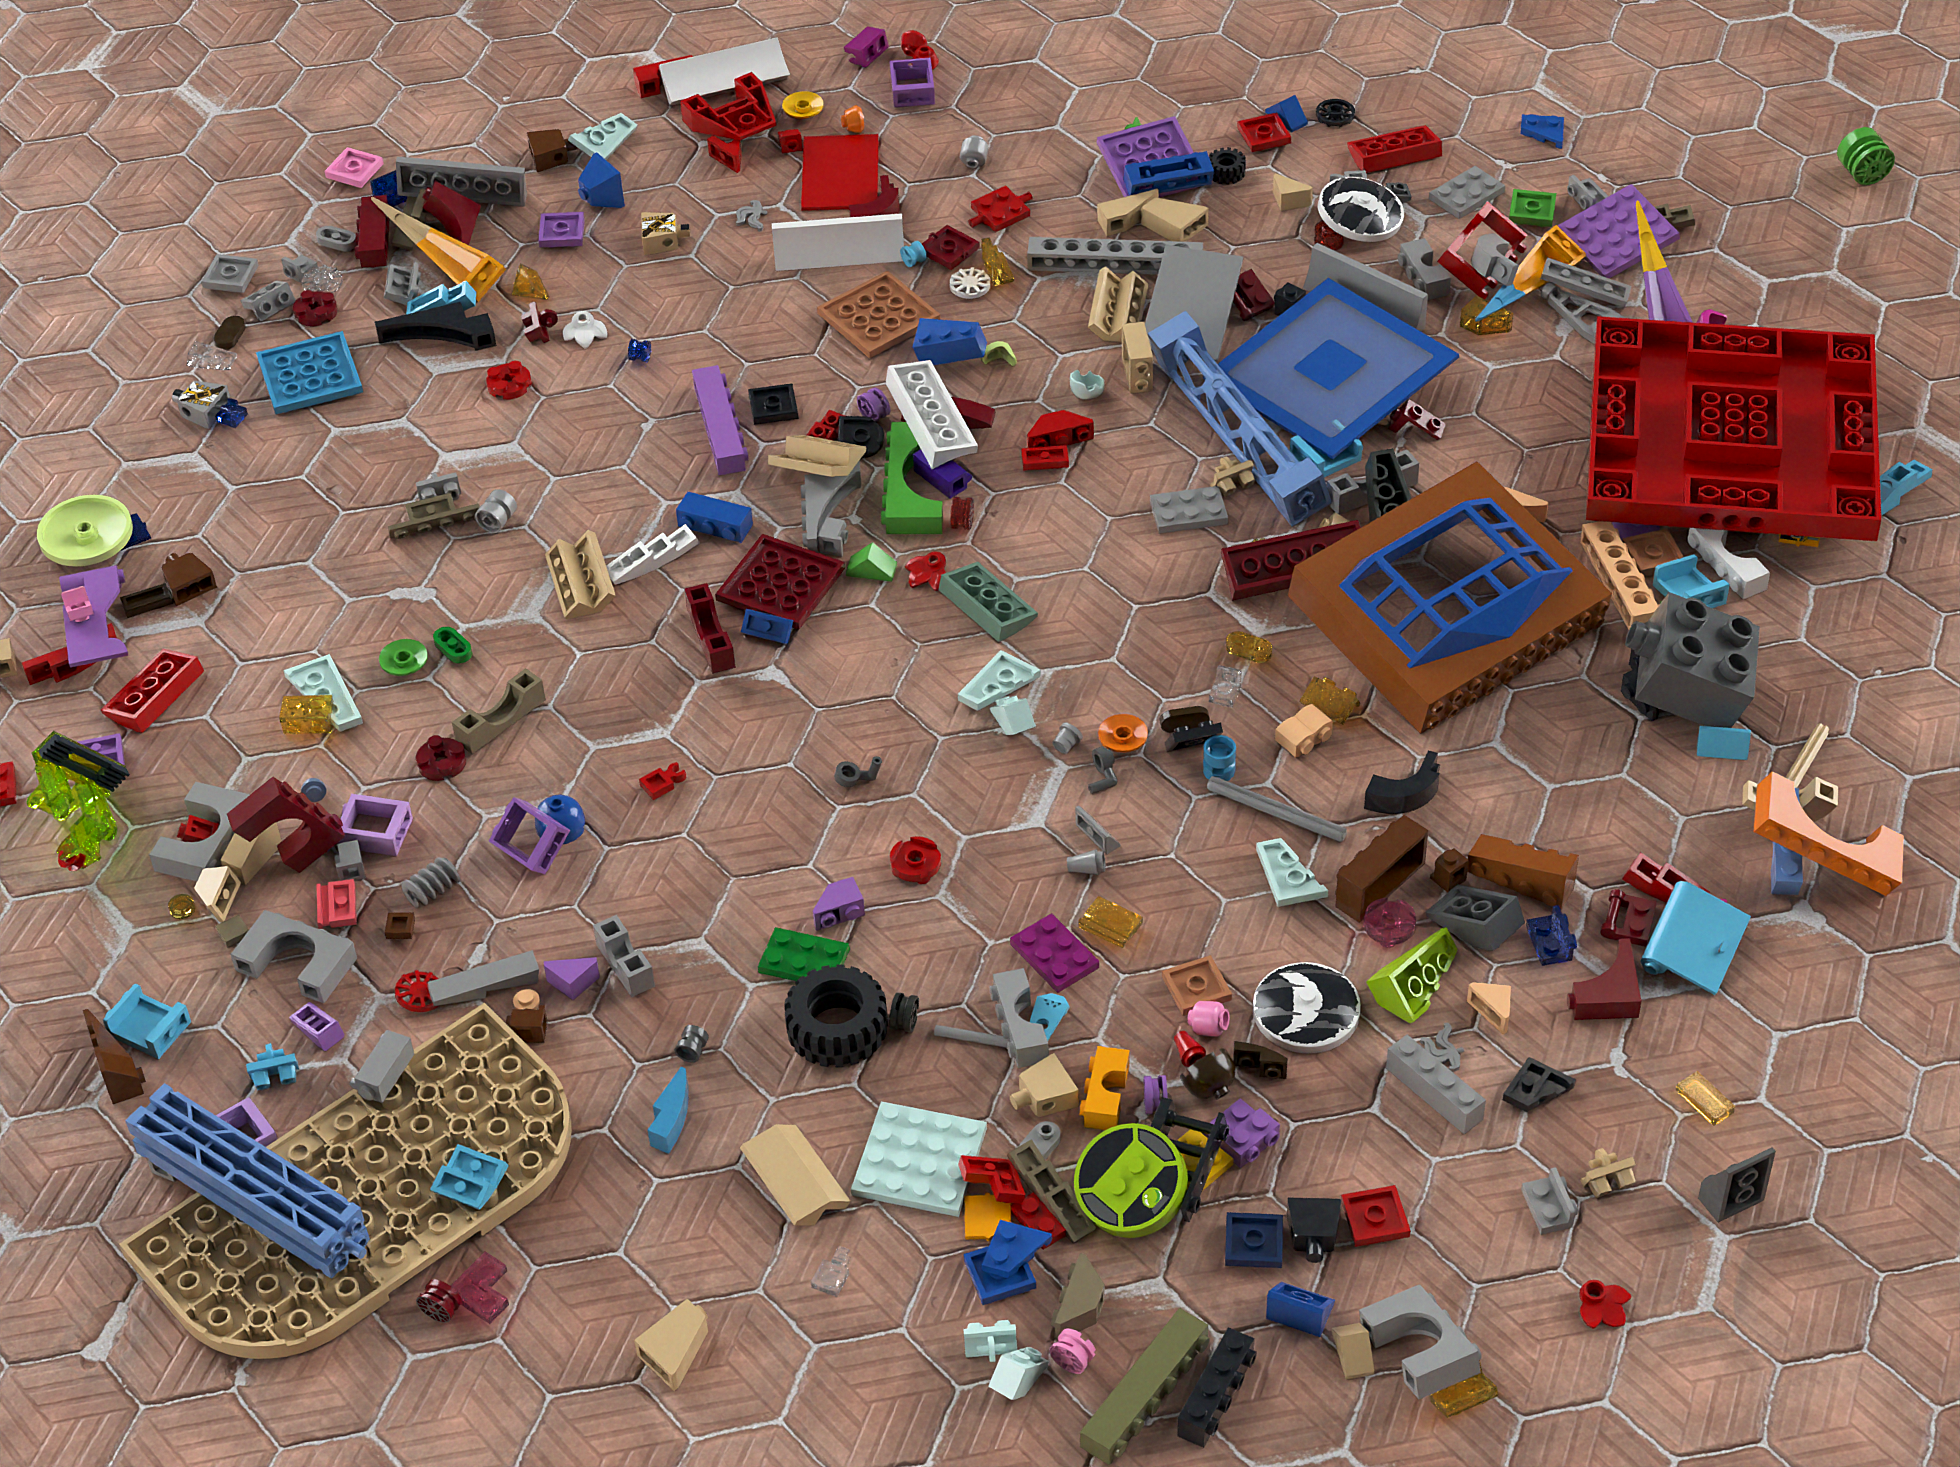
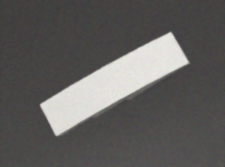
M686 524L668 537L661 533L645 546L640 541L606 565L609 577L615 585L635 579L680 557L700 542Z

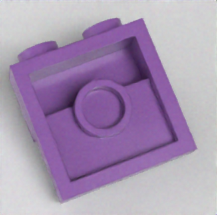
M1241 1098L1222 1112L1225 1115L1230 1130L1227 1140L1222 1141L1220 1148L1234 1158L1233 1163L1239 1168L1248 1162H1253L1261 1151L1267 1146H1273L1279 1139L1280 1124L1261 1108L1255 1111ZM1215 1118L1214 1120H1212L1210 1123H1211V1124H1214L1215 1121H1216V1118ZM1202 1133L1207 1138H1209V1134Z

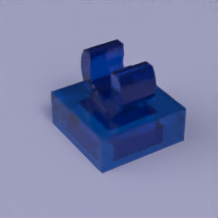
M228 398V402L222 405L221 410L215 415L216 421L236 428L248 415L247 408L238 405L237 400Z

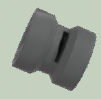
M687 1025L681 1034L682 1039L678 1041L674 1051L680 1059L695 1063L699 1060L702 1054L701 1048L705 1047L709 1035L699 1026Z

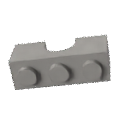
M1423 238L1400 244V253L1398 254L1399 265L1404 267L1408 279L1413 281L1415 288L1427 293L1428 300L1449 295L1451 277L1442 265L1432 266L1433 250L1426 239Z
M614 915L593 925L597 947L630 996L634 997L655 987L652 966L640 949L634 951L628 931L618 916Z

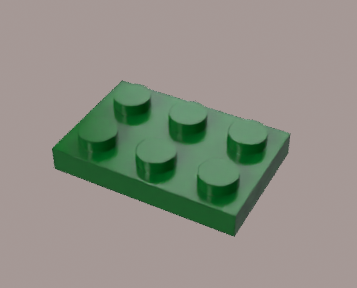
M775 927L758 964V973L797 981L802 976L806 977L807 973L813 969L818 971L821 970L822 966L829 965V967H836L837 964L844 965L850 951L849 943Z

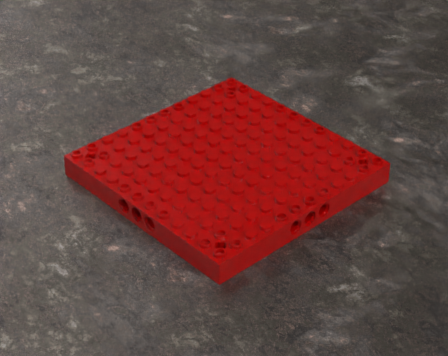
M1597 316L1586 520L1877 541L1881 525L1875 334Z

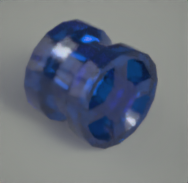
M631 339L628 346V359L631 361L640 359L642 362H648L651 356V342L649 340L639 342L637 339Z

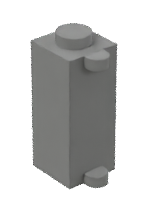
M386 1030L380 1036L379 1042L355 1078H352L349 1085L358 1090V1094L364 1099H373L383 1103L414 1055L410 1037Z

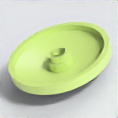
M83 495L63 501L49 510L38 525L37 539L43 554L53 562L66 566H87L107 560L123 549L132 535L133 524L128 509L120 501L103 495Z

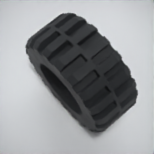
M839 964L836 967L826 965L822 966L821 970L816 971L813 969L809 971L806 977H800L795 982L796 986L793 985L788 991V997L785 999L784 1004L788 1040L791 1046L795 1047V1051L800 1056H805L807 1061L813 1064L819 1062L820 1066L823 1067L835 1065L836 1068H840L848 1063L852 1066L859 1063V1059L863 1058L865 1060L870 1057L872 1050L877 1051L882 1045L888 1026L886 997L878 981L873 980L872 976L867 972L860 973V969L853 966L845 968V965ZM832 1008H847L858 1013L853 1019L841 1024H826L815 1019L823 1011Z

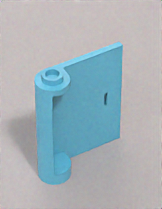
M1679 881L1675 884L1640 962L1644 970L1650 974L1657 975L1658 973H1664L1668 969L1716 995L1751 916L1691 883Z

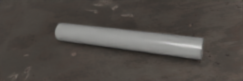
M936 1025L934 1030L935 1036L1006 1048L1007 1042H1010L1009 1038L1004 1039L1003 1036L940 1025Z

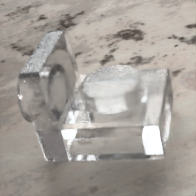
M1218 666L1216 680L1209 694L1210 703L1233 708L1241 689V670Z

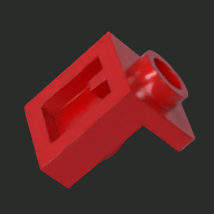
M798 129L778 132L782 154L803 151L801 132Z
M189 815L186 824H180L177 838H181L180 841L199 842L212 836L217 831L219 824Z

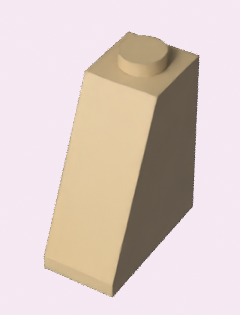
M1155 197L1141 207V225L1170 241L1186 242L1208 226L1209 208Z
M277 822L264 830L251 842L236 833L233 835L221 858L222 867L229 866L242 884L246 885L278 850L277 845L282 840Z
M688 1299L634 1340L637 1356L673 1391L679 1388L708 1333L706 1321L708 1316L701 1306L693 1305Z

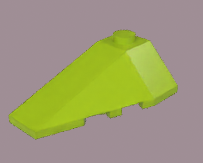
M1447 927L1440 929L1380 969L1366 981L1379 1006L1408 1023L1414 1022L1428 1010L1431 1004L1429 1000L1433 992H1437L1440 987L1438 982L1442 974L1448 971L1458 951Z

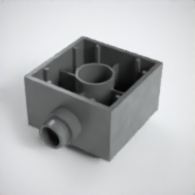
M1668 592L1648 622L1635 621L1631 625L1626 637L1625 645L1633 649L1635 654L1640 656L1635 700L1704 726L1732 728L1754 699L1760 626L1753 624L1743 616H1731L1710 608L1699 599L1684 598Z

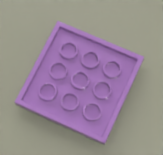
M1175 116L1097 137L1096 142L1124 197L1129 196L1123 180L1125 165L1194 153ZM1197 176L1191 179L1186 178V182L1199 180ZM1149 184L1150 186L1148 187L1146 185L1140 186L1139 190L1152 188L1153 184ZM1192 188L1159 193L1158 198L1189 190Z
M1632 184L1558 225L1586 253L1584 259L1600 276L1609 279L1642 261L1636 212L1637 200L1640 201L1660 250L1680 239L1679 232Z

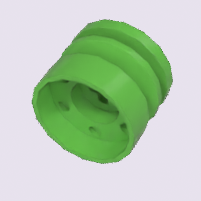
M1869 127L1858 128L1850 132L1842 139L1837 150L1838 160L1860 185H1871L1882 180L1890 173L1895 162L1892 150L1883 142L1878 133Z

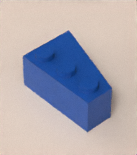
M920 318L912 348L919 362L931 360L933 365L984 357L987 340L979 322Z

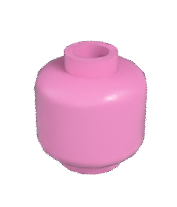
M1199 1001L1194 1005L1193 1010L1188 1012V1024L1192 1026L1194 1033L1197 1035L1217 1037L1228 1028L1229 1012L1222 1003Z

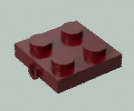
M949 225L944 226L936 233L931 232L928 239L922 243L926 251V257L950 270L980 249L979 241Z

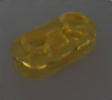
M1240 631L1231 632L1226 637L1225 648L1232 655L1257 663L1267 662L1272 657V644L1266 639Z

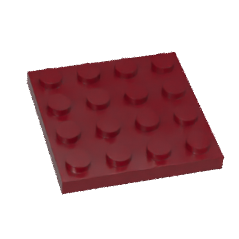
M762 534L715 593L716 601L744 611L751 609L793 620L792 628L799 630L845 570V562Z

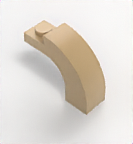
M1815 777L1805 788L1799 790L1800 805L1813 822L1824 818L1838 806V786L1818 777ZM1748 780L1743 786L1742 805L1755 810L1758 784Z

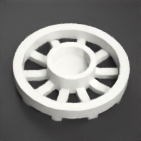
M974 267L964 270L959 269L950 278V290L961 298H978L986 294L990 289V277L984 270H977Z

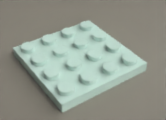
M881 1101L851 1187V1195L959 1217L964 1196H966L970 1182L963 1180L958 1163L961 1155L978 1157L987 1130V1122Z

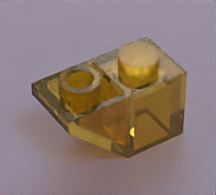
M1475 296L1461 309L1460 327L1476 335L1509 333L1512 330L1514 313L1502 308L1475 322L1478 315L1489 303V301Z

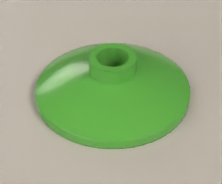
M400 639L389 643L382 649L379 655V663L385 672L395 676H405L420 670L425 665L428 654L425 646L419 641Z

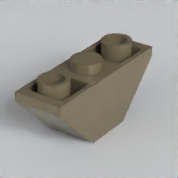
M1080 1253L1077 1262L1071 1264L1068 1273L1069 1285L1068 1287L1063 1286L1060 1294L1061 1307L1059 1310H1054L1051 1326L1055 1327V1339H1058V1336L1064 1329H1073L1079 1332L1096 1324L1105 1301V1284L1085 1254Z

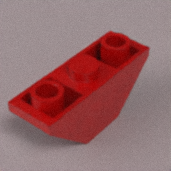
M1066 410L1043 414L1027 434V448L1071 445L1094 439V421Z

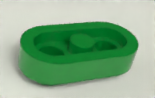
M441 627L434 632L435 647L450 661L464 663L472 657L471 644L454 628Z

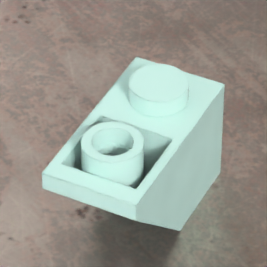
M1017 695L1007 696L996 700L997 705L990 707L991 713L1006 735H1014L1036 726L1026 698L1018 699Z
M1031 1347L1003 1354L999 1359L988 1387L1011 1400L1024 1397L1046 1369L1049 1361L1041 1357V1352Z

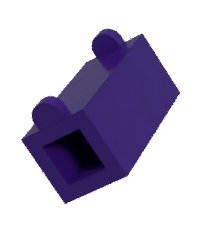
M921 449L913 454L914 472L949 499L967 489V483L971 481L972 475L953 460L931 469Z

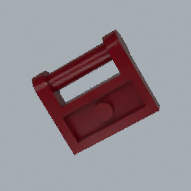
M1252 269L1239 275L1236 289L1250 308H1247L1236 291L1233 303L1241 313L1240 317L1243 321H1247L1274 307L1275 301Z
M1619 889L1612 890L1609 895L1610 905L1606 921L1601 926L1600 934L1605 938L1617 941L1630 938L1631 944L1647 947L1657 901L1626 895ZM1620 906L1628 908L1623 929L1616 926Z

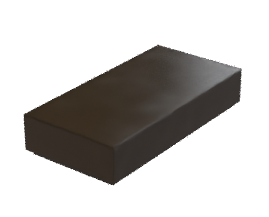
M166 583L120 597L127 618L173 604Z

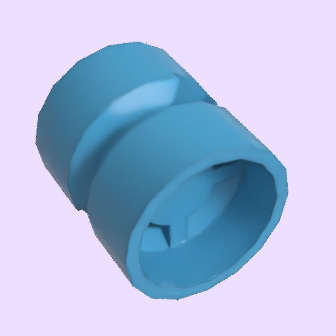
M1215 735L1208 738L1203 747V774L1207 779L1215 776L1229 781L1234 777L1236 770V744L1228 736Z

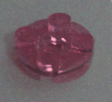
M1381 898L1373 901L1366 908L1363 927L1370 938L1380 942L1383 947L1391 948L1395 944L1407 941L1415 933L1416 914L1414 909L1403 900L1397 899V902L1388 901V898ZM1385 919H1388L1389 921L1394 919L1395 922L1393 924H1388L1385 922Z

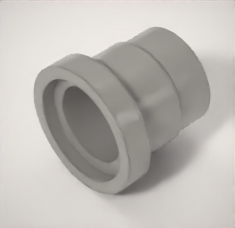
M1063 723L1059 728L1060 732L1052 744L1059 752L1067 754L1076 743L1083 739V736L1072 724Z

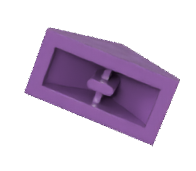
M597 957L544 961L547 982L572 1000L600 978Z

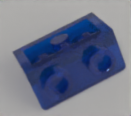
M396 170L370 181L372 195H387L389 206L394 207L407 201L408 196L398 195Z
M1559 905L1553 906L1552 915L1526 920L1527 931L1542 966L1572 961L1574 949H1577V941L1575 935L1570 933L1567 915L1562 914Z

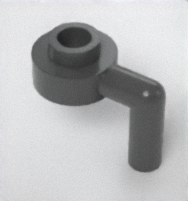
M1104 746L1093 749V762L1097 770L1104 774L1105 779L1088 784L1091 794L1113 787L1118 783L1112 769L1115 762L1112 751L1110 749L1107 750Z
M877 756L873 757L868 771L860 770L852 762H841L836 767L834 779L843 787H853L858 783V780L873 781L877 777L882 759Z

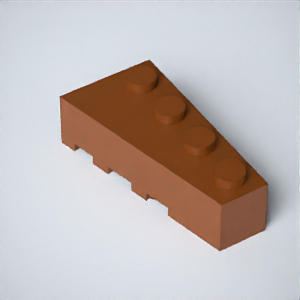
M1481 834L1468 854L1467 872L1562 910L1575 887L1579 855L1570 853L1569 856L1559 855L1558 850L1548 849L1547 852L1535 850L1534 845L1525 843L1522 846L1514 845L1512 840Z

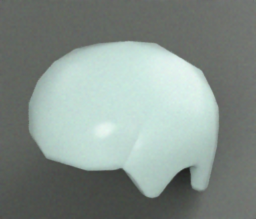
M1075 370L1070 374V388L1077 398L1093 399L1100 396L1104 391L1105 380L1101 376L1095 375L1091 371H1088L1086 375H1081L1079 370Z

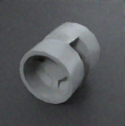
M495 489L486 498L485 503L476 511L475 520L487 532L498 533L516 511L517 502L506 491Z

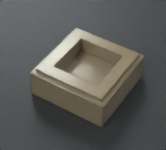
M240 915L215 926L227 948L239 943L249 931Z

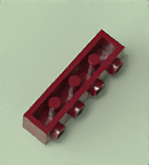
M387 195L361 197V206H357L359 219L356 220L359 233H356L357 246L355 247L356 260L360 259L361 268L387 266L390 218L371 200V197H374L389 205Z

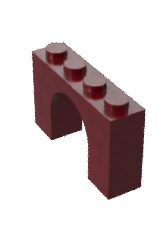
M275 777L270 778L227 813L232 831L249 842L278 821L285 819L302 820V824L277 845L283 863L298 873L306 869L345 837L342 829L343 823L336 814L331 815L319 803L314 804L304 793L294 791L287 782H281Z

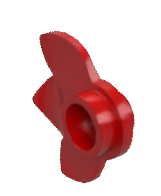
M934 551L926 556H916L910 559L905 565V569L910 571V587L914 588L929 582L932 589L938 591L941 575L946 573L944 570L946 566L945 556L941 552Z
M1589 1280L1581 1286L1579 1297L1582 1301L1580 1315L1587 1326L1595 1329L1601 1322L1611 1327L1625 1325L1626 1314L1622 1305L1627 1303L1632 1297L1627 1290L1619 1285L1605 1286L1598 1280Z

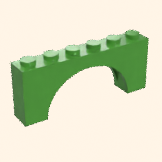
M892 422L891 431H887V445H890V447H886V461H889V463H885L884 472L888 478L883 480V490L887 494L882 495V507L886 508V511H881V524L886 525V534H942V501L930 500L917 495L904 481L907 473L914 466L913 454L921 448L907 422Z

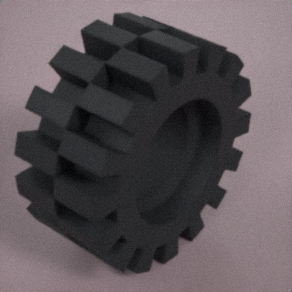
M1223 147L1220 148V151L1216 149L1214 153L1211 152L1209 154L1214 169L1212 181L1216 182L1219 180V184L1226 182V185H1230L1231 181L1234 184L1237 183V180L1241 181L1242 177L1244 178L1246 157L1241 151L1238 152V149L1235 148L1231 151L1229 147H1227V150H1224Z

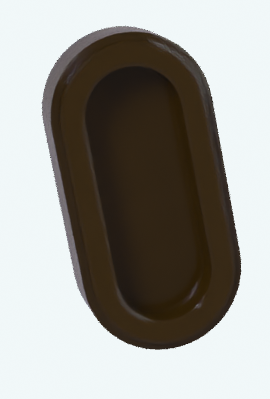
M230 316L222 322L213 337L216 348L228 350L236 345L246 329L242 317Z
M1193 706L1168 710L1160 716L1159 721L1163 731L1173 733L1174 729L1183 726H1189V729L1197 728L1199 723L1210 721V717L1205 707Z

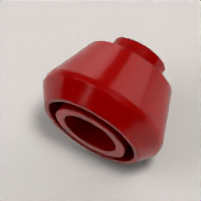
M908 30L901 35V48L907 56L913 57L917 48L928 45L926 37L920 32Z
M926 45L917 48L912 59L931 58L932 70L939 64L935 51Z

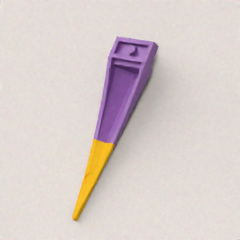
M1637 200L1636 212L1649 320L1693 323L1660 252L1640 201Z

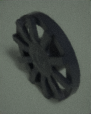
M1328 99L1317 106L1316 117L1320 123L1322 122L1328 127L1339 126L1340 128L1342 125L1352 123L1355 117V108L1348 101Z

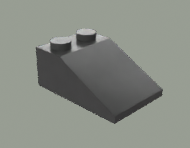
M1459 884L1425 912L1428 918L1443 928L1447 927L1448 931L1472 947L1487 951H1494L1499 948L1506 939L1525 923L1517 896Z
M1773 1147L1738 1164H1732L1726 1170L1716 1175H1709L1701 1182L1698 1199L1718 1223L1764 1201L1776 1153Z

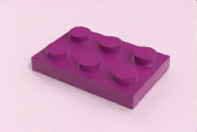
M1052 913L1010 937V945L1057 993L1099 969V960Z

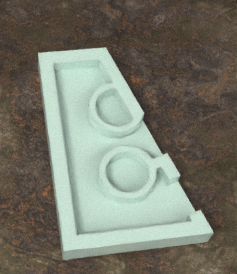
M1282 838L1256 843L1258 856L1278 907L1328 897V889L1314 879L1315 875L1310 869H1305L1299 862V857Z

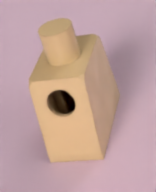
M1055 1053L1023 1071L1019 1075L1020 1091L1010 1095V1101L1015 1110L1029 1105L1038 1117L1079 1106V1090Z

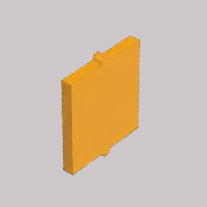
M990 1193L964 1196L965 1240L986 1239V1241H990L1000 1220L1011 1222V1203L997 1202L995 1196L990 1195Z

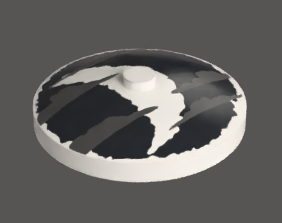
M1343 177L1333 180L1322 189L1318 200V211L1323 221L1335 232L1357 241L1377 242L1386 240L1399 231L1404 218V209L1398 197L1387 187L1365 178Z
M1301 962L1279 967L1263 978L1254 994L1253 1015L1261 1033L1275 1045L1298 1053H1319L1336 1048L1351 1037L1359 1023L1361 1004L1356 988L1342 973L1322 964Z

